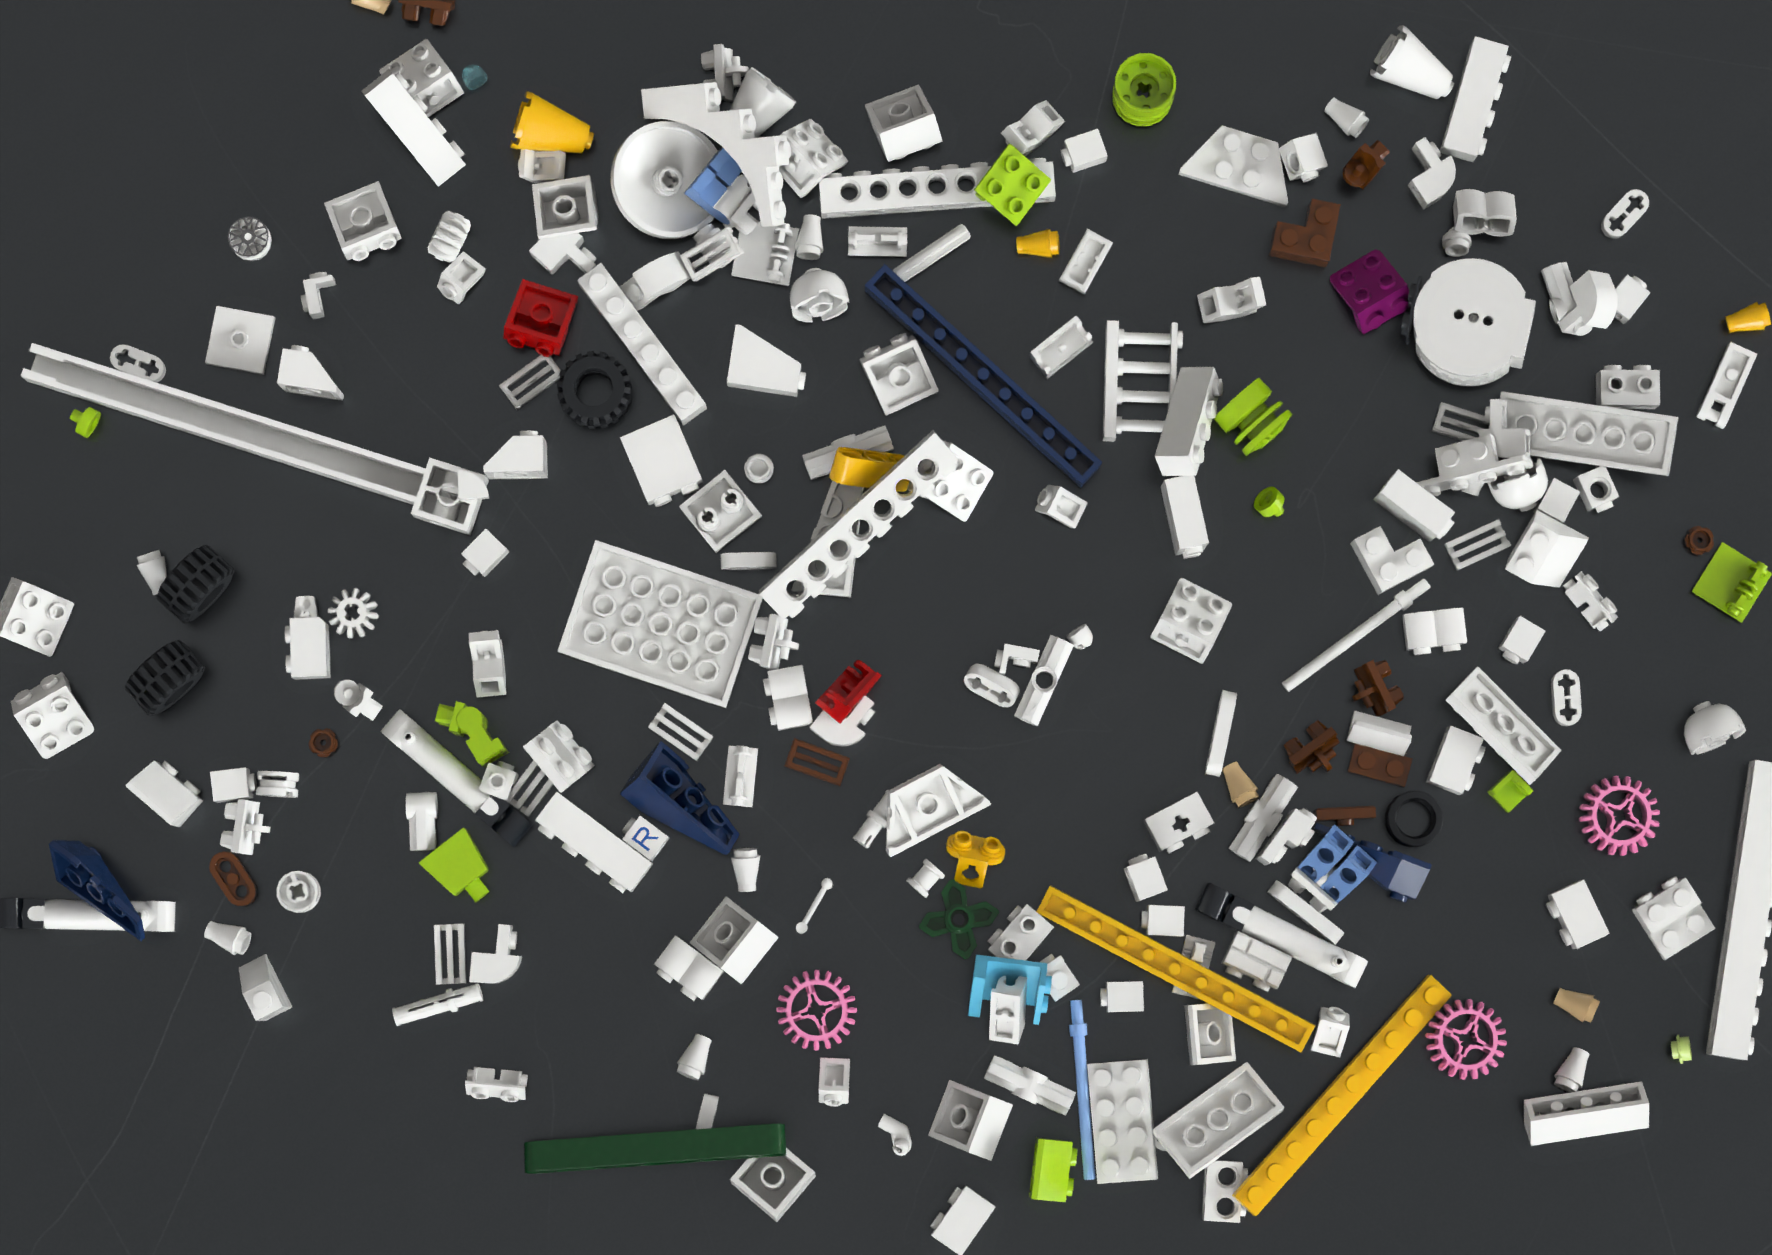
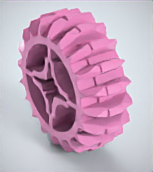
M1619 776L1612 777V786L1606 778L1601 780L1602 789L1596 784L1592 785L1591 790L1595 796L1588 793L1583 796L1586 801L1590 802V805L1582 804L1579 807L1580 810L1588 812L1587 816L1579 817L1580 822L1588 821L1589 826L1582 829V833L1592 831L1593 835L1589 837L1588 842L1594 843L1599 839L1600 842L1597 845V850L1602 851L1608 845L1609 855H1614L1617 847L1620 856L1627 855V846L1632 853L1638 852L1637 843L1642 847L1648 845L1644 835L1649 838H1654L1656 835L1649 827H1659L1660 824L1658 821L1651 820L1652 816L1660 814V810L1651 811L1650 805L1657 803V799H1646L1651 790L1646 788L1640 792L1641 781H1636L1630 787L1631 777L1628 776L1624 777L1622 785ZM1610 792L1626 793L1625 798L1621 799L1618 805L1611 804L1610 802L1606 803L1602 800ZM1634 799L1641 809V823L1632 813V807L1635 803L1633 802ZM1623 808L1625 820L1616 823L1614 818L1617 816H1613V811H1619ZM1597 809H1600V812L1607 818V824L1604 828L1605 832L1602 831L1598 824ZM1622 826L1637 831L1627 840L1612 838L1614 833L1618 832Z
M819 970L814 971L815 979H809L808 972L804 971V982L800 983L799 979L794 976L792 981L796 987L794 989L788 985L783 987L790 995L788 998L782 995L778 997V1000L786 1002V1008H776V1011L779 1013L786 1012V1018L779 1019L778 1023H789L790 1027L786 1028L783 1033L787 1035L793 1030L796 1033L791 1040L794 1044L802 1037L805 1039L802 1044L804 1049L808 1047L809 1041H814L813 1047L815 1051L819 1050V1041H824L826 1049L831 1048L830 1038L833 1037L838 1044L842 1042L841 1038L837 1035L840 1030L845 1035L850 1034V1031L843 1027L845 1022L852 1025L855 1024L854 1019L847 1018L848 1012H857V1008H848L847 1005L848 1002L855 1001V996L845 998L844 993L850 990V986L846 985L840 990L837 986L841 983L842 978L837 977L834 983L830 982L831 972L829 971L826 972L825 979H819ZM814 985L829 987L839 998L827 1002L821 1001L816 994ZM805 988L808 996V1005L803 1010L792 1013L794 998ZM812 994L818 1005L826 1006L832 1004V1007L826 1008L825 1013H822L824 1015L821 1017L822 1026L815 1015H801L811 1007L810 1004L813 1002ZM842 1007V1015L838 1025L828 1032L825 1022L826 1014L833 1009ZM806 1018L815 1021L820 1035L805 1033L795 1022Z
M1466 999L1465 1008L1462 1007L1460 1000L1454 1001L1455 1010L1449 1004L1443 1005L1446 1015L1444 1016L1441 1012L1436 1011L1435 1017L1440 1022L1429 1021L1428 1023L1429 1027L1436 1029L1435 1034H1425L1426 1038L1434 1039L1435 1043L1428 1044L1426 1049L1437 1050V1053L1430 1057L1431 1061H1437L1441 1058L1443 1061L1439 1064L1438 1069L1443 1071L1449 1065L1448 1076L1454 1077L1457 1070H1459V1077L1462 1080L1466 1079L1467 1071L1470 1072L1472 1079H1477L1478 1068L1484 1075L1489 1074L1486 1064L1497 1067L1498 1063L1492 1057L1494 1055L1497 1057L1504 1056L1502 1051L1496 1050L1497 1045H1507V1041L1498 1040V1035L1505 1034L1506 1029L1500 1028L1496 1030L1495 1025L1502 1021L1501 1018L1497 1017L1490 1020L1494 1013L1492 1008L1482 1013L1484 1008L1483 1002H1478L1475 1009H1473L1472 999ZM1459 1015H1471L1469 1021L1460 1030L1447 1026L1453 1018ZM1479 1020L1487 1028L1489 1044L1478 1037ZM1469 1031L1473 1042L1479 1044V1046L1476 1044H1466L1463 1048L1461 1045L1463 1041H1459L1460 1037L1454 1034H1467ZM1443 1034L1452 1039L1455 1044L1453 1059L1445 1051ZM1471 1049L1485 1052L1478 1061L1466 1065L1461 1064L1463 1057H1466Z

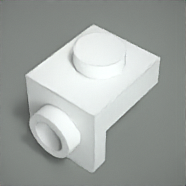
M521 149L518 160L519 177L533 183L564 179L566 153L562 151Z
M318 272L309 275L310 279L303 280L305 295H301L304 312H309L312 319L325 317L319 289L336 285L335 278L332 275H327V272Z
M498 761L496 765L488 763L479 790L494 797L507 800L512 786H515L519 777L518 773L513 771L515 766L502 761Z

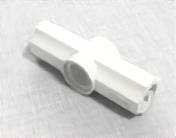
M884 425L857 436L852 434L831 442L830 446L802 455L810 479L813 480L830 473L836 450L839 447L889 452L894 450Z
M1050 635L1014 714L1015 717L1038 726L1074 647L1073 644ZM1047 673L1050 675L1052 685L1049 688H1040L1036 683V676L1038 674Z
M1276 774L1265 789L1260 800L1257 799L1244 819V825L1228 849L1251 862L1265 838L1269 837L1283 816L1281 813L1298 787L1285 777Z
M995 1055L984 1076V1079L1012 1091L1011 1094L1033 1104L1039 1103L1065 1116L1076 1092L1048 1080V1077L1027 1067L1021 1068Z

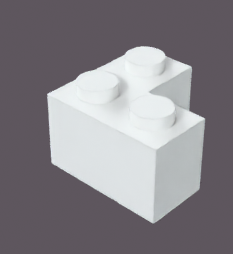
M1381 526L1354 539L1350 543L1378 595L1434 565L1421 538L1394 552Z

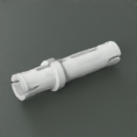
M478 983L454 991L450 988L444 994L397 1008L394 1007L392 1008V1013L396 1025L401 1026L402 1024L449 1010L456 1012L459 1010V1007L479 1001L482 1002L483 994Z

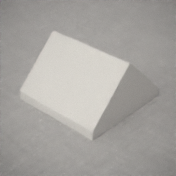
M1208 1003L1184 1005L1190 1065L1236 1061L1232 1016Z

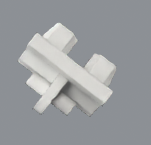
M723 44L713 45L714 50L701 54L703 69L706 71L715 70V79L704 80L703 83L717 82L721 99L726 102H732L735 99L734 87L741 86V77L746 75L749 67L740 66V57L733 56L732 49L724 48Z
M770 614L769 617L756 618L754 633L765 635L763 646L751 645L748 655L749 660L759 663V666L766 669L777 670L779 669L780 659L788 660L790 649H799V643L791 641L793 631L787 629L788 619L785 618L783 620L776 614Z
M344 679L339 681L334 688L335 699L340 704H343L342 707L355 717L362 713L373 721L383 707L371 698L374 692L361 683L357 685L350 679Z
M238 799V802L226 803L225 819L235 820L234 831H223L221 834V846L231 849V852L253 855L254 843L260 844L261 832L270 833L271 828L262 826L264 814H258L260 802Z

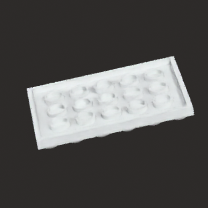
M595 540L557 652L726 708L763 598L760 594Z

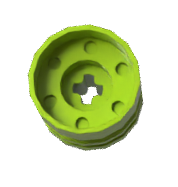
M1139 53L1128 57L1120 65L1115 76L1112 103L1116 113L1125 122L1135 126H1151L1160 122L1168 114L1176 91V76L1172 66L1164 58L1152 53ZM1140 90L1142 93L1148 92V98L1144 95L1138 96V91Z
M1260 377L1233 398L1214 418L1215 422L1225 433L1230 432L1236 427L1241 429V432L1234 440L1236 445L1247 437L1249 438L1250 442L1242 449L1246 456L1253 451L1262 449L1283 430L1287 421L1293 415L1289 410H1286L1278 417L1274 414L1283 405L1281 401L1275 402L1269 407L1265 404L1272 391Z

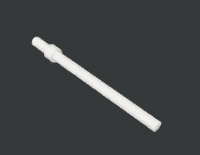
M1423 578L1406 592L1404 590L1393 597L1394 600L1283 681L1282 685L1290 692L1401 609L1405 611L1412 606L1413 600L1431 588L1428 582Z

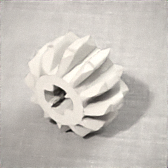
M445 212L429 242L428 253L441 261L444 260L449 263L454 261L470 230V221L458 213Z
M358 588L353 589L352 597L349 596L346 590H342L341 594L344 600L341 601L337 597H333L332 601L338 607L328 608V613L337 615L330 619L329 623L332 626L340 624L336 630L339 635L343 634L347 629V637L349 639H353L355 630H357L360 637H364L365 631L362 627L366 626L370 630L375 628L368 621L369 619H378L379 615L369 611L375 609L378 605L375 601L367 603L371 596L367 592L359 598L360 591ZM355 606H358L357 612L360 616L357 619L352 617L351 621H349L348 609L351 607L355 610Z

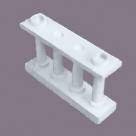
M1107 320L1105 325L1103 441L1114 442L1116 434H1121L1122 431L1162 432L1165 421L1122 419V416H1117V405H1122V402L1168 403L1169 409L1177 380V348L1182 349L1183 331H1178V323H1171L1170 333L1124 332V329H1119V321ZM1124 344L1169 345V362L1123 361V358H1118V347H1123ZM1123 373L1169 374L1168 392L1123 390V387H1117L1118 376H1123Z

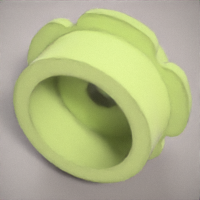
M1677 1035V1041H1671L1673 1059H1679L1680 1064H1683V1061L1692 1060L1689 1036L1680 1037V1035Z

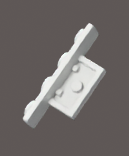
M1492 434L1435 448L1439 477L1416 483L1436 497L1444 490H1463L1468 488L1471 483H1490L1497 480L1498 476L1505 474L1509 476L1523 474L1525 469L1533 467V463L1525 455L1499 461L1495 437Z

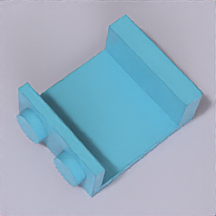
M976 955L968 1016L980 1017L982 1000L991 1001V990L996 988L1000 977L1006 976V985L1012 986L1015 985L1016 979L1021 976L1027 977L1026 1005L1035 1006L1033 1024L1039 1025L1041 1013H1047L1049 996L1044 995V993L1050 994L1052 976H1046L1047 963Z

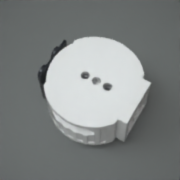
M1475 258L1452 261L1433 271L1431 278L1425 283L1423 288L1421 276L1418 277L1417 284L1411 283L1408 295V307H1411L1410 313H1404L1401 335L1405 336L1406 345H1409L1414 324L1416 354L1423 365L1438 378L1459 386L1488 384L1507 374L1510 367L1522 369L1536 301L1526 299V292L1520 282L1508 270L1498 264Z

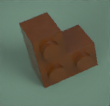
M1311 199L1304 226L1277 221L1273 230L1268 256L1326 268L1330 261L1341 204Z

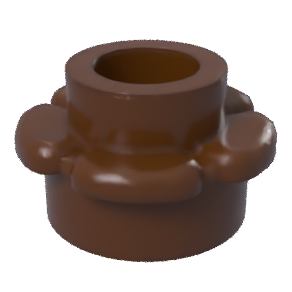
M1701 526L1692 527L1689 530V534L1685 537V544L1691 549L1693 554L1702 555L1713 548V533L1708 528H1701ZM1697 538H1701L1702 542L1698 543Z
M327 728L324 730L317 729L310 735L311 739L308 745L312 753H317L319 757H328L331 752L336 751L338 740L335 739V733ZM322 740L326 741L325 745H321Z

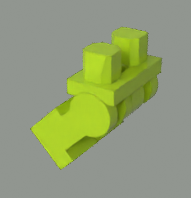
M456 701L455 707L439 704L435 721L439 725L449 727V731L456 736L464 737V734L468 735L470 739L465 742L482 767L485 768L488 763H493L510 753L504 742L498 737L494 740L492 739L487 730L488 720L477 708L468 707L465 703Z

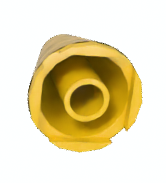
M529 91L525 92L524 96L529 100L528 103L521 102L513 129L517 142L511 140V148L580 154L583 153L584 148L590 149L594 133L590 132V125Z

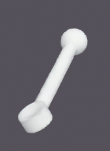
M825 878L822 880V887L802 922L796 925L798 933L803 934L807 931V924L825 892L831 889L833 885L831 879Z

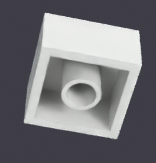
M786 1148L785 1156L747 1159L731 1177L730 1181L746 1197L778 1222L816 1175L810 1167Z

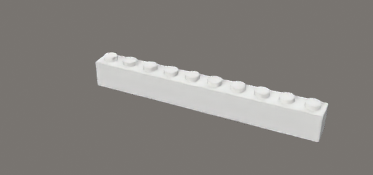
M1749 761L1706 1054L1738 1060H1747L1748 1055L1753 1053L1754 1037H1751L1752 1025L1756 1026L1759 1016V1009L1755 1008L1757 996L1761 995L1763 989V979L1759 977L1761 966H1765L1768 955L1767 949H1764L1765 937L1770 936L1772 920L1768 919L1769 910L1772 908V762Z

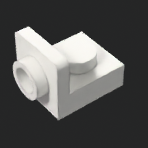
M463 251L441 273L437 288L447 299L460 304L468 290L484 275L486 269Z
M1047 485L1038 496V504L1035 511L1047 514L1069 528L1075 529L1088 502L1060 486Z
M1004 644L1003 650L997 649L994 667L1000 668L999 673L1005 675L1007 661L1012 659L1013 665L1030 668L1031 663L1037 664L1040 650Z
M1050 954L1040 961V963H1047L1046 976H1052L1050 995L1055 1002L1080 985L1061 955L1055 958L1053 954Z
M1321 1007L1311 1050L1340 1058L1350 1027L1349 1014L1337 1007Z
M820 1058L819 1103H825L828 1106H840L849 1103L850 1059Z

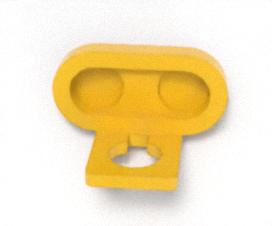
M958 831L947 839V852L959 859L954 880L961 885L982 888L988 865H997L1004 860L1005 848L1000 840L995 837L982 838L973 836L966 831ZM969 865L976 866L975 871L978 872L979 876L969 879L962 872L968 869Z

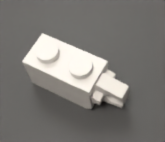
M297 596L294 618H289L290 625L285 626V641L290 643V655H286V672L291 673V677L295 680L331 678L329 625L319 617L314 596Z

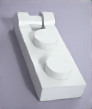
M1732 342L1727 345L1704 400L1697 411V418L1703 421L1705 419L1713 421L1715 426L1724 429L1756 359V353ZM1714 401L1723 404L1721 412L1711 408Z

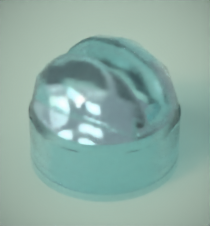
M468 65L462 72L463 82L469 90L481 87L488 79L487 74L479 65Z

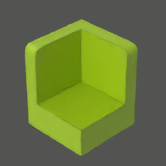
M1510 770L1487 793L1509 813L1526 796L1530 795L1533 789L1514 770Z

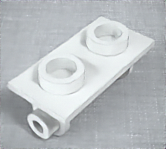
M849 226L848 256L907 257V227Z
M1580 571L1575 576L1577 582L1570 579L1563 585L1566 589L1565 594L1577 608L1587 602L1589 607L1581 612L1593 629L1597 628L1599 631H1602L1609 625L1606 621L1607 619L1613 623L1618 618L1615 614L1617 609L1609 598L1603 599L1596 590L1599 588L1596 581L1589 574L1584 575Z
M748 746L728 747L723 805L753 806L758 748H749Z
M474 1067V1070L468 1069L467 1081L465 1080L466 1095H471L476 1099L497 1097L507 1102H516L518 1099L526 1100L525 1087H527L528 1075L522 1074V1071L501 1069L500 1080L495 1079V1069Z

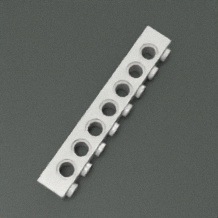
M1046 158L1030 159L1036 167L1051 179L1035 203L1054 202L1056 193L1053 161L1046 162ZM987 162L972 163L970 168H959L957 164H948L941 166V170H930L927 166L912 168V172L901 173L900 169L893 168L883 170V174L871 175V171L854 172V176L842 177L841 173H830L819 181L821 217L825 219L992 206L986 200L985 202L980 200L975 195L977 192L974 189L991 166H988ZM962 179H969L973 182L974 188L967 192L962 191L958 187V183ZM934 181H939L944 184L945 189L943 192L935 194L929 190L928 186ZM905 183H910L916 188V191L910 196H905L900 192L899 188ZM880 185L886 189L887 193L881 198H876L871 195L870 190L872 187ZM851 187L858 194L854 199L846 200L841 196L843 189Z
M932 430L759 590L761 597L783 620L788 616L794 618L805 607L802 603L810 595L813 598L817 597L826 588L824 583L832 575L837 578L848 568L846 562L854 555L856 558H859L869 549L870 545L868 542L874 536L882 537L892 527L890 522L897 515L900 518L905 516L914 507L911 504L912 501L919 495L922 498L928 495L935 488L933 482L941 475L945 478L957 467L955 464L959 459L957 455ZM924 459H930L934 462V468L928 474H922L918 471V464ZM902 479L912 482V489L907 494H900L896 491V484ZM884 499L889 501L890 509L887 513L878 514L874 511V505L878 500ZM857 520H865L869 524L868 530L863 534H856L852 531L853 523ZM835 540H843L847 544V548L842 554H834L830 550V546ZM814 560H820L825 564V569L820 574H813L808 570L809 564ZM792 580H798L804 585L803 590L798 594H791L786 589L788 583Z

